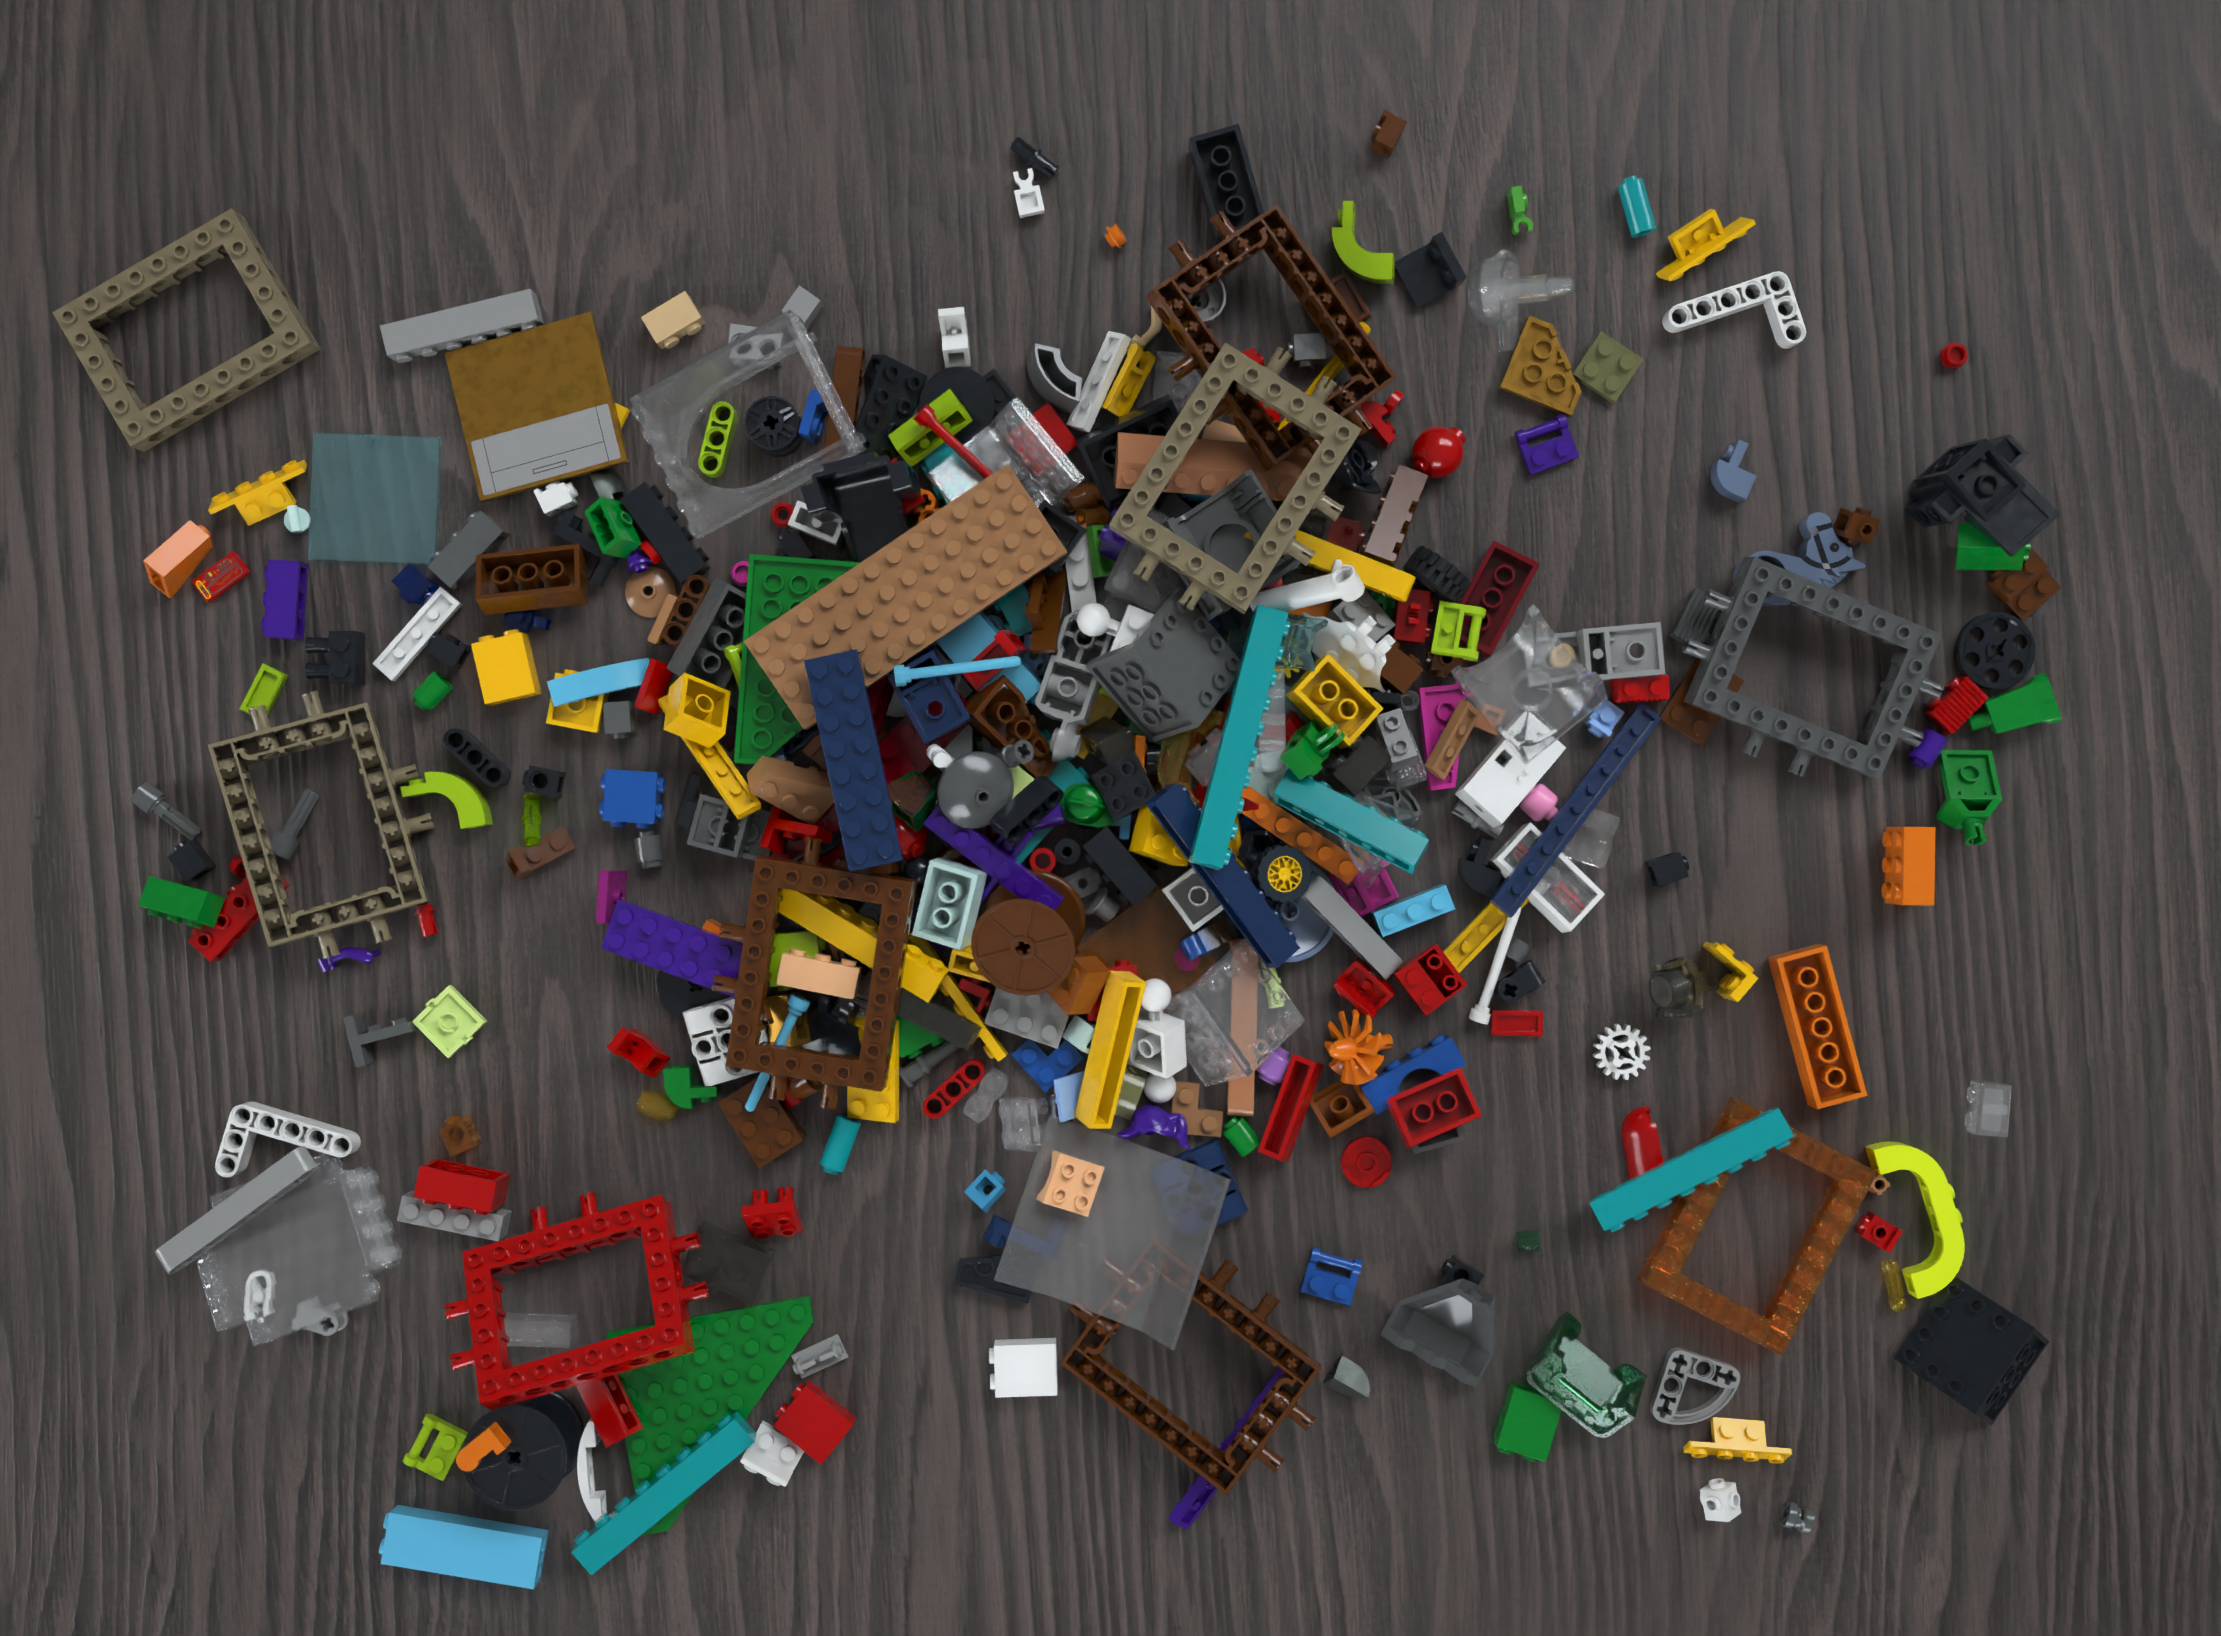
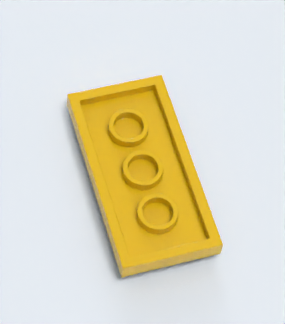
M856 1016L852 1024L859 1028V1041L862 1044L865 1017ZM896 1020L887 1087L882 1092L847 1086V1118L890 1123L899 1121V1020Z

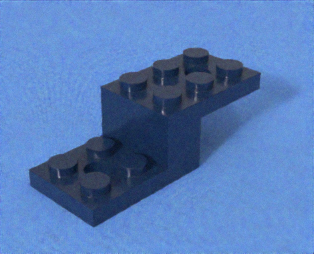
M934 645L905 663L904 667L910 666V669L944 665ZM894 671L887 676L926 746L972 720L951 682L952 677L950 675L912 679V682L906 683L907 686L896 687ZM935 702L941 703L943 706L942 713L938 716H931L929 713L931 704Z

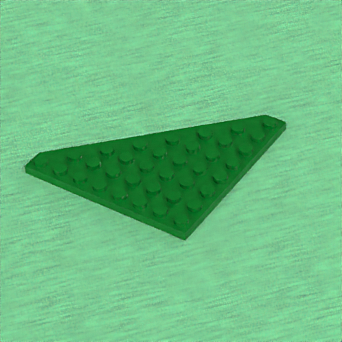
M749 554L734 763L756 764L762 756L771 757L803 730V727L744 641L861 562Z
M810 1295L689 1316L695 1352L618 1374L643 1426V1429L625 1438L634 1491L643 1481L648 1480L650 1482L655 1478V1473L664 1464L671 1465L677 1460L675 1457L685 1447L689 1449L697 1443L696 1439L706 1430L711 1432L717 1427L716 1423L724 1415L729 1414L731 1416L737 1411L746 1420L814 1322ZM650 1323L610 1330L606 1333L607 1339L653 1327L656 1324ZM695 1491L645 1531L642 1536L668 1531Z

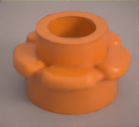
M1117 224L1112 227L1107 226L1108 232L1104 235L1112 248L1117 246L1121 249V245L1127 242L1122 230Z

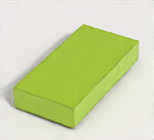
M262 663L240 710L250 714L248 709L252 707L256 709L257 706L266 705V711L269 715L289 675Z

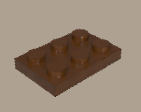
M1696 658L1659 716L1662 718L1660 721L1699 746H1703L1721 717L1683 702L1701 660ZM1733 674L1727 689L1737 693L1744 680Z

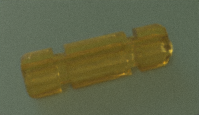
M1895 1260L1883 1261L1882 1267L1883 1272H1886L1884 1277L1888 1296H1891L1889 1300L1891 1309L1894 1311L1905 1310L1907 1305L1902 1297L1904 1296L1901 1277L1897 1273L1899 1272L1898 1263Z

